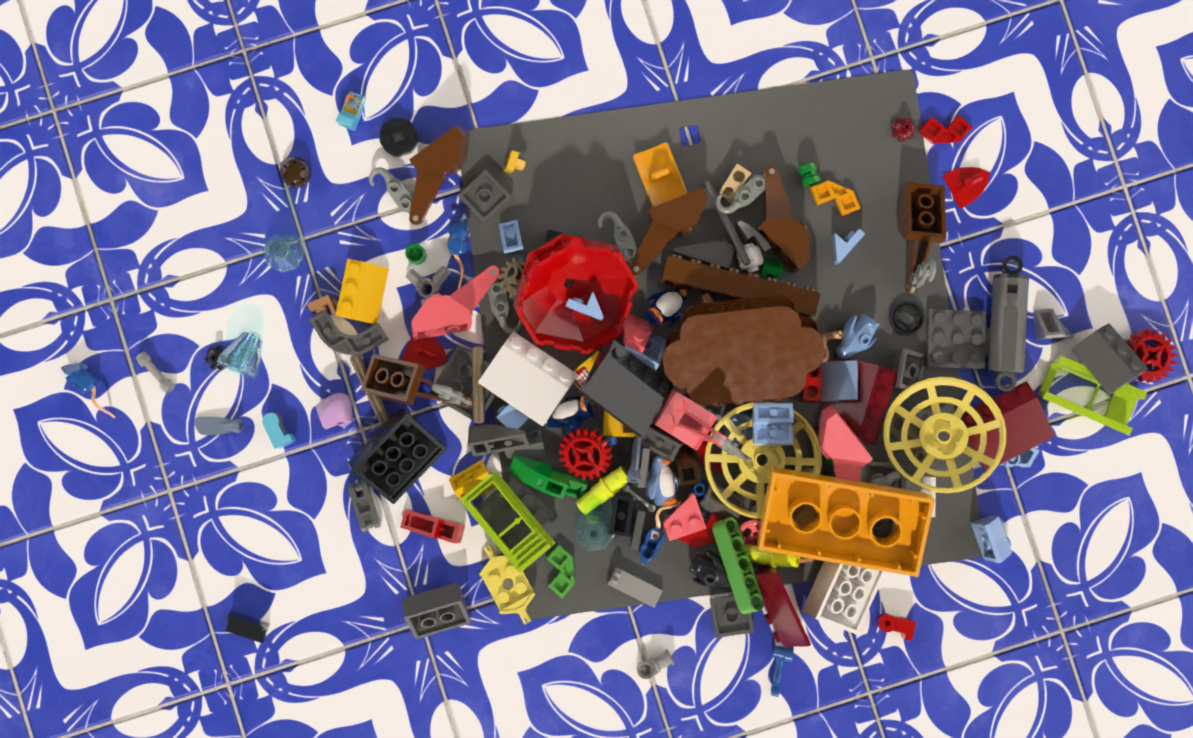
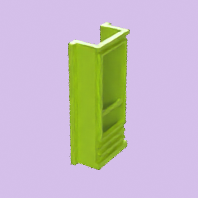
M1060 355L1058 359L1051 361L1038 396H1042L1044 400L1121 433L1130 435L1133 428L1127 426V423L1137 400H1145L1147 392L1127 384L1113 393L1105 415L1091 411L1101 385L1084 365ZM1058 368L1097 384L1086 408L1048 392Z
M497 471L487 476L460 500L519 573L555 544V541ZM492 483L520 516L499 535L471 502L472 499ZM523 519L532 532L510 549L501 536L514 525L519 524L520 520Z

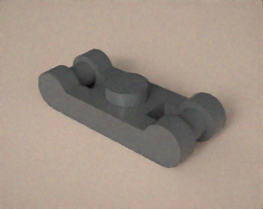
M361 480L358 484L352 483L347 485L362 533L369 531L373 527L375 529L381 527V521L376 511L369 484ZM363 490L364 496L358 498L357 492ZM370 515L372 520L366 522L364 516Z

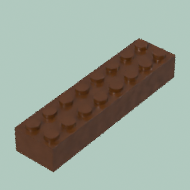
M672 254L671 257L667 256L660 281L662 284L704 294L708 292L709 295L728 300L784 295L796 303L799 315L810 318L816 316L821 295L813 287L805 286V288H798L796 283L786 282L782 284L778 283V279L771 277L761 279L758 274L749 272L747 275L740 274L738 269L729 268L724 270L721 269L720 265L713 263L707 266L703 265L700 260L691 259L687 261L683 260V256Z

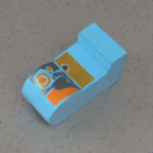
M350 91L340 114H338L335 120L337 124L355 131L363 112L366 97Z
M268 413L263 417V426L274 449H281L296 441L293 434L286 433L282 425L283 419L281 415Z

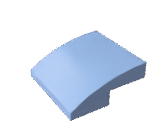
M858 361L821 363V402L858 400Z
M753 403V445H793V403Z

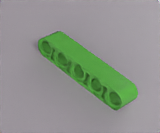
M729 517L715 522L712 527L713 534L739 611L742 614L761 611L764 607V601L737 521Z

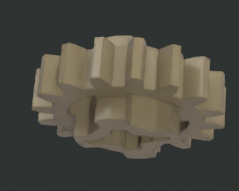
M521 257L518 262L515 258L511 260V264L507 261L505 267H502L500 270L503 274L498 276V279L502 280L499 287H505L503 293L509 292V298L516 295L520 279L516 280V277L521 278L524 270L522 268H524L525 263ZM512 269V276L507 278L508 272Z

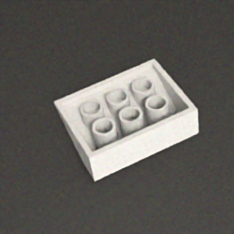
M513 331L478 383L541 426H544L572 386L578 374Z
M824 561L802 611L817 620L858 635L886 571Z

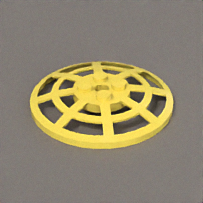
M936 377L917 382L898 395L887 412L883 438L889 460L906 480L928 491L954 493L970 489L982 483L997 468L1006 446V427L1000 409L985 391L965 380L952 377ZM935 386H955L967 390V393L962 401L951 397H937ZM927 388L928 400L921 402L910 412L900 406L911 394ZM975 395L981 398L990 408L996 419L995 421L984 424L980 415L969 405ZM939 404H952L958 406L953 415L941 413ZM931 406L933 415L925 421L915 416L922 409ZM965 411L974 418L978 426L966 427L961 420ZM896 412L905 419L901 434L902 442L890 443V425ZM910 423L920 428L919 439H907ZM998 428L999 447L995 459L983 455L987 443L986 432ZM946 432L950 438L947 441H941L938 438V434ZM980 433V446L978 451H975L967 446L968 437ZM922 447L928 455L920 463L914 457L910 448ZM904 449L909 460L918 468L913 477L902 469L892 451ZM962 453L973 458L965 466L959 469L956 468L954 458ZM934 459L946 461L949 471H938L929 467ZM978 461L990 466L979 478L968 484H961L959 475L970 470ZM925 473L937 477H951L954 487H934L920 482Z
M763 401V402H760V403H775V402ZM754 402L731 410L721 418L714 429L719 431L725 425L731 432L728 438L732 441L736 438L742 444L740 450L748 455L752 461L748 462L735 455H727V452L722 450V454H710L713 444L710 442L706 444L704 460L707 479L720 501L738 514L761 519L766 497L764 495V483L769 481L771 466L784 469L785 465H795V471H801L802 465L814 466L813 474L820 475L822 454L818 446L819 440L813 428L805 418L794 410L793 416L797 422L792 428L793 447L796 457H785L781 446L753 445V438L748 440L741 432L752 426V420L736 427L730 419L744 410L753 408ZM802 428H804L810 438L814 458H802L800 445L794 436ZM760 454L765 455L767 458L766 463L762 466L757 463V457ZM710 462H721L723 474L729 483V486L722 493L713 479ZM727 462L738 463L742 473L735 480L732 479L729 473ZM746 479L756 482V494L749 493L739 486ZM736 491L748 499L756 500L757 512L742 509L731 503L727 498Z

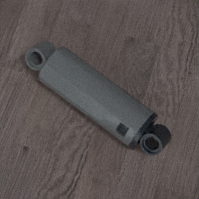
M1014 255L1007 257L1002 262V274L993 275L988 370L997 373L994 384L996 389L1001 392L1014 389L1017 383L1015 374L1023 373L1025 366L1029 276L1021 274L1023 262L1021 258ZM1014 262L1017 265V269L1010 271L1007 268V263ZM1002 377L1009 378V387L1005 388L1000 384Z

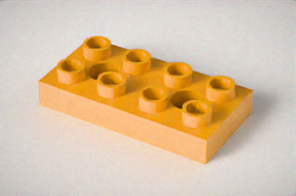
M771 466L757 539L758 550L919 577L935 499L930 493ZM803 504L812 505L817 512L816 518L806 525L797 524L792 517L793 511ZM883 518L892 519L896 524L895 532L888 535L887 538H877L872 531L874 524Z

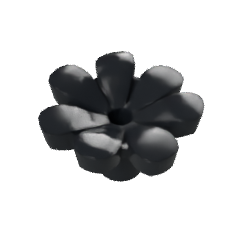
M220 345L216 346L215 350L213 348L209 349L208 354L210 356L205 358L207 363H211L210 368L213 370L218 368L222 371L225 369L224 364L231 363V359L226 358L230 354L229 350L222 351V346Z

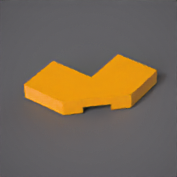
M830 180L810 187L817 206L835 199L841 216L860 209L855 193L851 189L844 188Z

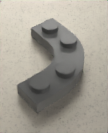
M327 310L309 319L320 339L329 348L342 354H364L389 340L380 323L375 324L360 334L347 335L338 329Z

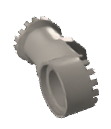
M665 649L664 653L655 658L652 656L647 660L640 661L636 670L642 679H650L660 673L661 669L670 664L674 665L675 662L668 649ZM644 664L651 667V671L647 675L640 673V667Z

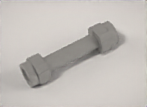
M145 351L140 353L136 357L140 366H145L160 383L159 387L166 394L172 391L175 385L171 379H166L151 362L152 358Z

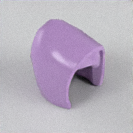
M334 393L316 404L318 416L325 430L336 425L346 426L353 422L351 400L346 394Z

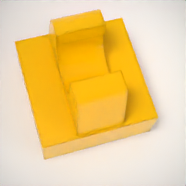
M512 150L508 153L503 171L511 173L514 169L521 171L524 169L526 162L518 159L519 152Z

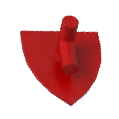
M961 167L942 175L959 209L969 205L983 193L988 184L989 171L976 167Z
M412 336L401 359L402 361L419 364L425 367V369L437 368L448 362L445 350L434 337L413 340Z

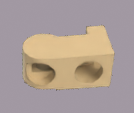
M736 164L718 195L722 194V198L731 203L736 193L743 187L751 175V172Z

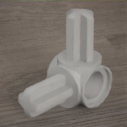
M442 266L431 279H424L414 269H411L407 272L406 278L416 286V291L420 296L427 299L431 298V295L440 294L442 289L440 286L451 272ZM432 286V292L426 295V289Z

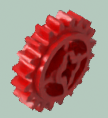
M1146 329L1144 332L1140 330L1137 331V335H1130L1131 340H1125L1135 354L1137 351V356L1145 365L1154 369L1153 371L1143 372L1138 377L1139 382L1145 380L1147 383L1153 380L1160 381V377H1167L1166 372L1173 371L1169 365L1176 364L1171 359L1177 356V354L1171 353L1176 347L1169 346L1172 340H1164L1166 334L1159 335V330H1153L1152 332L1151 329ZM1143 341H1151L1156 345L1154 347H1150L1149 345H1145Z
M581 427L576 432L571 430L569 435L566 434L563 438L565 441L560 443L562 448H560L558 453L562 454L559 460L565 461L563 468H570L568 474H571L573 471L575 472V478L581 474L583 480L586 479L587 475L593 480L595 475L600 477L602 472L605 473L608 469L607 466L611 464L609 459L613 457V454L609 452L612 446H606L609 439L602 440L603 433L598 436L596 435L597 429H594L592 433L589 432V427H586L584 432ZM596 448L599 451L600 460L597 458L598 454L596 453ZM572 449H574V452H573V453H574L575 456H576V460H575V458H574L573 455H572Z

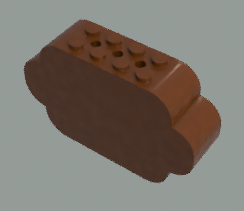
M784 295L701 303L688 307L682 314L680 329L674 330L667 336L664 343L663 365L667 378L677 385H686L689 397L700 405L720 407L728 403H733L734 405H740L748 401L760 403L767 399L779 401L786 397L795 396L802 391L806 383V373L814 371L823 362L824 343L817 322L808 316L799 315L796 303Z

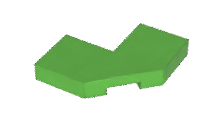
M558 544L546 557L560 571L548 584V587L560 598H563L575 585L573 555Z

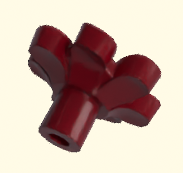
M903 117L897 118V123L891 124V128L895 130L892 132V136L894 138L899 136V142H904L906 137L909 140L913 138L914 134L912 132L916 130V126L911 125L912 119L907 118L904 120Z

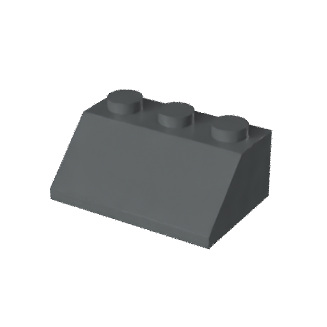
M1110 323L1095 330L1071 349L1109 395L1131 383L1148 369Z
M458 582L402 599L404 618L415 639L471 623L464 594Z

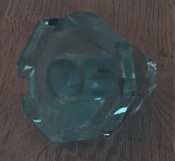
M287 232L271 235L262 249L266 264L281 273L298 269L299 263L305 256L301 240Z
M251 330L243 332L219 355L216 362L232 373L243 374L242 377L255 380L259 373L263 342L259 338L260 335Z
M593 511L587 515L582 514L574 524L575 541L587 551L604 550L614 538L613 534H609L611 519L601 511ZM593 530L597 531V533H598L597 536H596V535L591 536V534H590L591 531H593Z

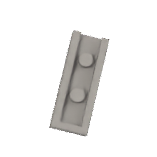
M617 566L607 585L655 608L663 591Z

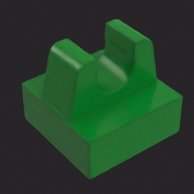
M764 258L762 279H765L767 274H772L775 279H778L779 276L781 277L783 262Z

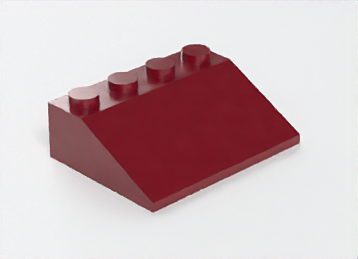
M837 356L835 361H854V359H841ZM858 361V400L823 402L816 429L819 430L822 411L832 404L862 443L876 446L897 371Z
M1027 381L1014 387L1011 391H1006L992 398L1001 411L1006 427V446L998 466L1055 437L1038 397ZM985 403L973 408L980 415L984 424L996 420L994 414ZM967 411L964 412L961 420L966 427L978 426L974 418ZM998 428L986 432L987 443L983 455L995 459L999 447ZM980 433L968 437V445L975 451H978L980 446ZM980 462L981 466L986 472L990 466H987Z
M764 565L753 570L764 601V608L767 612L764 614L768 625L772 624L775 631L772 634L776 642H781L783 647L810 646V640L778 572L771 565Z

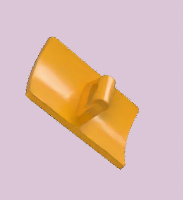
M667 142L633 155L652 207L688 194Z

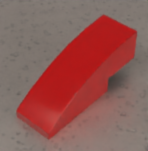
M405 509L400 528L458 544L461 543L465 524Z

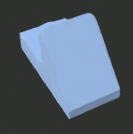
M514 220L498 224L504 253L523 250L518 221Z
M858 229L856 232L852 230L845 238L847 242L836 233L831 236L833 263L839 264L865 235L861 229Z
M594 292L591 293L587 305H584V301L573 297L572 300L568 299L565 307L602 321L603 315Z

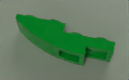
M515 454L509 467V472L524 483L560 499H563L564 495L579 499L584 495L588 485V480L551 470L550 464Z

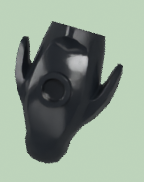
M711 551L706 552L708 556L696 552L689 567V572L698 577L693 578V581L706 587L731 588L722 558Z

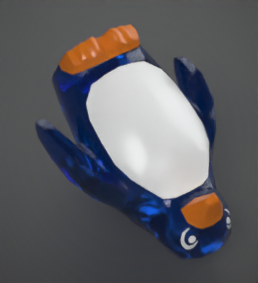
M680 287L670 292H657L648 297L646 301L655 299L645 313L646 320L650 325L659 326L672 319L668 326L669 328L672 327L680 318L682 305L688 298L687 290Z
M572 396L566 398L555 408L545 425L549 428L574 429L581 426L584 420L593 418L594 413L585 396Z

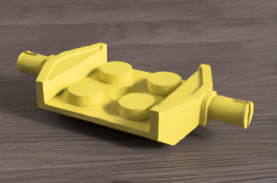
M491 544L484 547L489 561L479 575L480 577L482 576L500 610V614L517 613L520 615L524 625L531 622L532 620L526 612V607L536 594L524 572L519 573L505 555H496ZM506 578L513 581L512 589L504 588L503 581Z

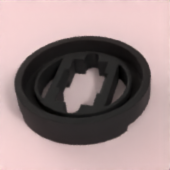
M913 301L897 303L889 314L891 327L901 335L915 334L922 328L925 321L923 309ZM905 307H910L914 309L917 315L911 312L910 310L906 309ZM903 310L916 318L915 322L917 324H912V326L906 324L898 318L897 311L901 312ZM896 321L904 325L908 329H903L899 327Z

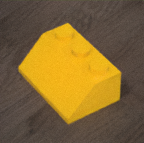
M347 259L335 316L377 324L389 268Z

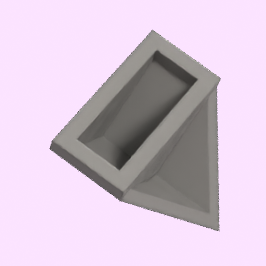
M1053 309L1034 310L1036 340L1073 337L1057 318Z

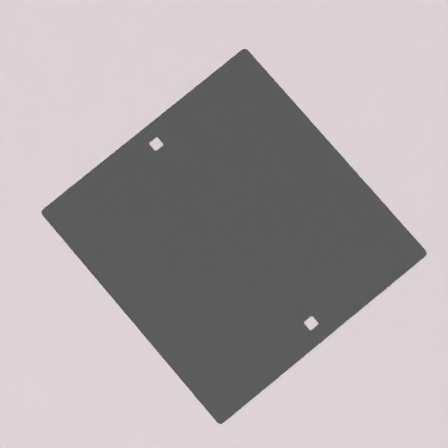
M900 70L467 130L470 134L466 163L462 165L463 169L461 170L463 189L486 169L512 197L485 224L466 205L475 277L490 266H496L501 270L502 267H505L507 261L511 264L513 258L518 262L521 257L523 262L526 263L528 253L545 244L548 229L613 244L618 248L614 238L613 220L605 218L602 222V228L598 226L600 215L608 211L616 213L625 226L629 228L637 249H639L651 225L647 214L648 209L652 208V204L634 162L633 155L667 142L687 192L691 193L704 188L708 199L692 234L681 237V235L675 236L642 274L634 277L638 283V288L633 293L631 299L632 306L629 313L654 324L653 334L666 339L671 332L680 329L681 317L684 311L692 305L699 304L701 302L700 297L704 295V293L687 290V295L684 297L679 291L683 288L660 283L667 256L671 257L675 247L721 241V239L732 242L704 183L711 180L718 194L736 164L751 172L745 184L754 176L763 175L766 167L772 164L778 167L793 218L798 222L802 221L808 227L807 231L809 232V261L795 273L787 267L771 248L762 254L763 260L768 258L783 262V271L781 277H778V283L792 282L796 283L798 288H805V286L816 288V292L821 293L816 316L812 317L819 325L821 334L834 331H842L843 333L844 325L854 315L858 319L861 314H865L879 323L873 337L877 338L870 348L850 356V359L893 369L895 353L898 349L904 348L926 355L927 309L949 310L940 244L937 242H932L927 260L933 259L936 263L934 279L932 282H929V277H927L924 285L918 288L917 293L905 291L908 240L904 239L899 233L897 221L902 189L906 182L930 184L924 137L918 132L922 124L914 74L910 70ZM903 117L904 120L907 118L912 119L911 125H915L916 130L912 132L914 136L911 140L906 137L904 142H899V136L896 138L892 136V132L895 130L891 128V124L897 123V118ZM698 126L700 143L682 146L679 128ZM512 150L519 152L518 159L526 162L522 171L514 169L511 173L503 171L508 153ZM816 162V171L821 177V182L817 184L830 180L837 185L853 190L860 209L841 216L835 199L817 206L810 191V187L814 185L803 187L801 182L802 176L798 173L797 168ZM764 191L749 205L728 214L743 246L754 243V246L757 245L752 238L745 242L736 228V224L742 221L757 230L764 222ZM721 197L720 200L724 207L732 204V202L730 203ZM517 220L524 249L505 254L498 224ZM858 229H861L865 235L839 264L833 263L831 236L836 233L847 242L845 238L852 230L856 232ZM920 241L917 242L916 260L920 246ZM735 248L729 268L738 269L740 274L747 275V270L739 268ZM762 265L758 266L759 270L751 273L758 274L759 278L762 279ZM512 269L508 272L507 278L512 276ZM767 274V275H766V278H767V277L773 278V275H772V274ZM565 279L566 283L564 285H569V287L573 285L572 281L574 279ZM487 292L480 301L479 308L486 360L491 363L511 334L501 329L499 321L492 313ZM506 292L509 305L507 324L510 328H515L520 319L513 305L516 295L509 298L510 293ZM668 292H677L682 297L681 308L672 316L667 317L657 307L656 302ZM710 295L714 302L728 301V299ZM913 301L923 309L925 321L922 328L915 334L901 335L891 327L889 314L897 303ZM653 307L660 312L663 317L662 322L650 308ZM905 307L906 309L910 310L911 312L917 315L914 309L910 307ZM903 310L901 312L897 311L898 318L910 326L917 324L915 322L916 318ZM896 321L899 327L903 329H908L907 327ZM524 324L521 330L517 332L518 335L572 371L576 370L602 348L600 347L590 354H583L579 350L570 349L568 351L554 348V345L544 344L542 346L535 344ZM622 334L614 340L624 347V335ZM842 338L827 340L826 346L829 350L827 362L836 360L835 348L839 346ZM662 357L656 373L672 384L665 374ZM925 359L922 381L936 377L960 379L958 368L926 367ZM573 383L559 404L578 400V411L574 415L563 419H555L551 414L544 426L529 418L519 430L526 432L541 429L546 458L536 461L550 464L551 470L575 477L574 471L568 474L569 467L563 468L565 461L559 460L562 454H559L558 451L562 448L560 443L565 441L563 438L566 435V428L581 427L584 432L586 427H589L590 433L597 429L596 435L598 436L603 433L604 410L596 404L592 406L584 398L587 411H583L580 406V399L584 395ZM949 385L935 386L937 397H951L963 400L961 388ZM892 388L876 446L863 443L873 458L872 461L891 463L884 445V422L891 404L904 390ZM927 388L921 389L920 393L915 392L911 394L900 406L910 412L915 406L929 399ZM802 391L795 396L788 397L792 401L791 403H793V410L807 420L818 438L819 430L816 429L823 402H800ZM688 393L683 394L688 399L690 398ZM496 395L492 401L495 425L505 427L496 417L499 415L497 411L504 404L508 406L509 403ZM746 402L740 405L728 403L720 407H714L713 405L706 407L723 417L726 410H733L746 404ZM939 404L941 413L953 415L958 406L952 404ZM931 406L922 409L915 416L925 421L933 415ZM747 409L742 412L753 414V409ZM895 419L893 427L896 430H900L903 427V421ZM715 421L712 427L714 428L719 421ZM910 423V426L919 438L920 428ZM722 426V427L719 429V431H718V432L721 433V434H722L723 426ZM802 428L794 435L800 445L802 458H814L812 443L807 432ZM890 431V443L898 442ZM946 432L938 434V438L941 441H947L950 438ZM713 443L711 450L722 454V449ZM737 444V448L740 450L742 445ZM793 445L781 446L785 457H796ZM572 449V455H573V457H574L575 460H576V456H575V454L573 453V452H574V449ZM693 449L699 480L708 481L705 468H703ZM904 450L892 451L902 469L907 474L914 475L918 468L914 467ZM505 451L499 452L502 478L506 481L513 474L509 472L510 465L508 464ZM918 453L917 459L921 460L923 458L922 453ZM963 453L954 458L957 469L965 466L972 460L971 457ZM760 454L757 457V463L760 466L766 463V456ZM674 459V461H670L669 467L677 477ZM934 459L929 467L938 471H949L946 461ZM727 462L729 473L732 479L735 480L742 473L738 463ZM822 463L821 475L835 477L833 466ZM785 465L784 469L795 470V465ZM973 467L959 475L962 485L975 480ZM711 471L716 485L726 489L729 483L724 474ZM928 473L924 474V476L936 477V487H954L951 477H937ZM601 474L600 477L595 475L593 480L587 475L585 480H588V485L584 494L591 490L601 477L604 478L607 475ZM746 479L739 486L749 493L756 494V482ZM764 483V495H766L768 483ZM695 484L679 485V489L675 493L677 503L681 501V505L689 497L688 495L694 491ZM629 485L633 492L647 503L655 506V511L649 512L644 504L639 500L636 501L635 509L646 511L640 543H642L648 528L656 527L655 515L662 506H657L654 504V499H650L648 488ZM529 486L554 514L542 527L555 541L551 548L523 570L536 594L526 607V612L531 620L645 604L607 585L616 566L662 589L663 591L658 602L733 592L732 588L706 587L693 581V578L698 577L689 572V567L696 552L708 556L706 554L707 551L714 552L720 557L721 555L716 541L698 547H693L679 539L669 541L663 520L668 515H671L676 507L660 512L661 531L665 534L664 543L659 547L658 555L645 565H642L638 550L616 545L617 535L609 534L614 497H610L589 514L585 515L576 505L578 498L564 495L563 499H560ZM698 486V489L703 492V487ZM976 486L961 492H936L935 517H931L921 566L982 557L970 524L980 519ZM622 489L616 493V495L634 497ZM736 491L733 492V494L745 499L742 509L757 512L756 500L748 499ZM700 496L697 499V503L699 500L703 499L704 496ZM699 507L706 525L711 512ZM740 514L735 520L740 527L743 523L755 518ZM749 527L743 531L745 538L750 533ZM558 544L572 554L574 560L575 585L563 598H560L548 587V584L560 571L546 557ZM815 559L811 562L799 563L798 567L776 566L774 569L778 572L783 585L815 581L824 561ZM751 562L753 570L764 566L763 564Z

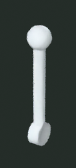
M625 484L622 488L624 492L637 497V500L644 504L649 512L655 511L653 504L647 503L633 492L629 485Z

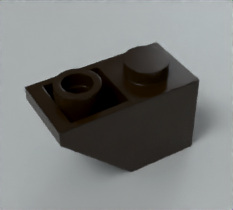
M683 445L675 457L679 485L700 483L693 448Z

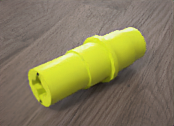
M620 466L604 478L601 477L591 490L576 501V505L583 514H589L601 503H604L610 497H614L628 483L626 481L628 472L625 468Z
M745 544L750 562L771 565L773 568H776V566H799V556L758 550V545Z

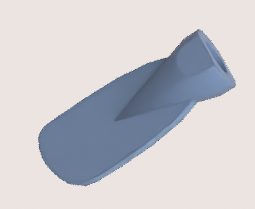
M197 417L195 419V427L201 435H221L230 432L242 433L243 420H231L222 417Z
M638 435L635 436L632 444L631 465L627 473L626 481L630 483H639L641 481L639 468L641 437Z

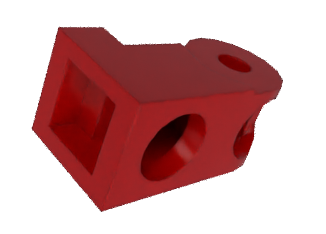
M821 367L806 373V383L802 389L800 402H821Z
M882 613L876 619V624L882 631L902 633L901 637L903 639L912 641L916 621L888 613Z

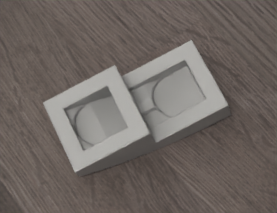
M742 221L736 224V228L745 242L752 238L756 245L760 247L762 254L771 248L766 239L753 227Z

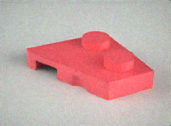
M629 313L623 323L624 345L643 353L655 325Z
M694 492L690 493L689 497L681 505L679 504L671 515H668L663 520L669 541L706 529Z

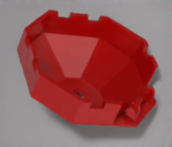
M563 233L528 253L513 305L535 344L542 346L549 344L554 345V348L568 351L574 349L579 350L583 354H590L622 335L624 330L623 323L625 317L629 315L632 306L631 299L633 293L637 291L638 283L616 245ZM569 278L570 280L574 279V281H572L573 285L570 287L569 285H564L566 283L565 279ZM594 292L603 319L599 321L565 307L568 299L572 300L573 297L583 300V304L587 305L591 293Z

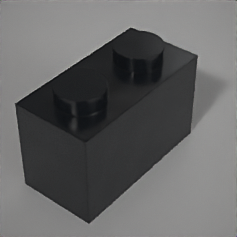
M614 495L609 534L626 537L632 536L637 497Z

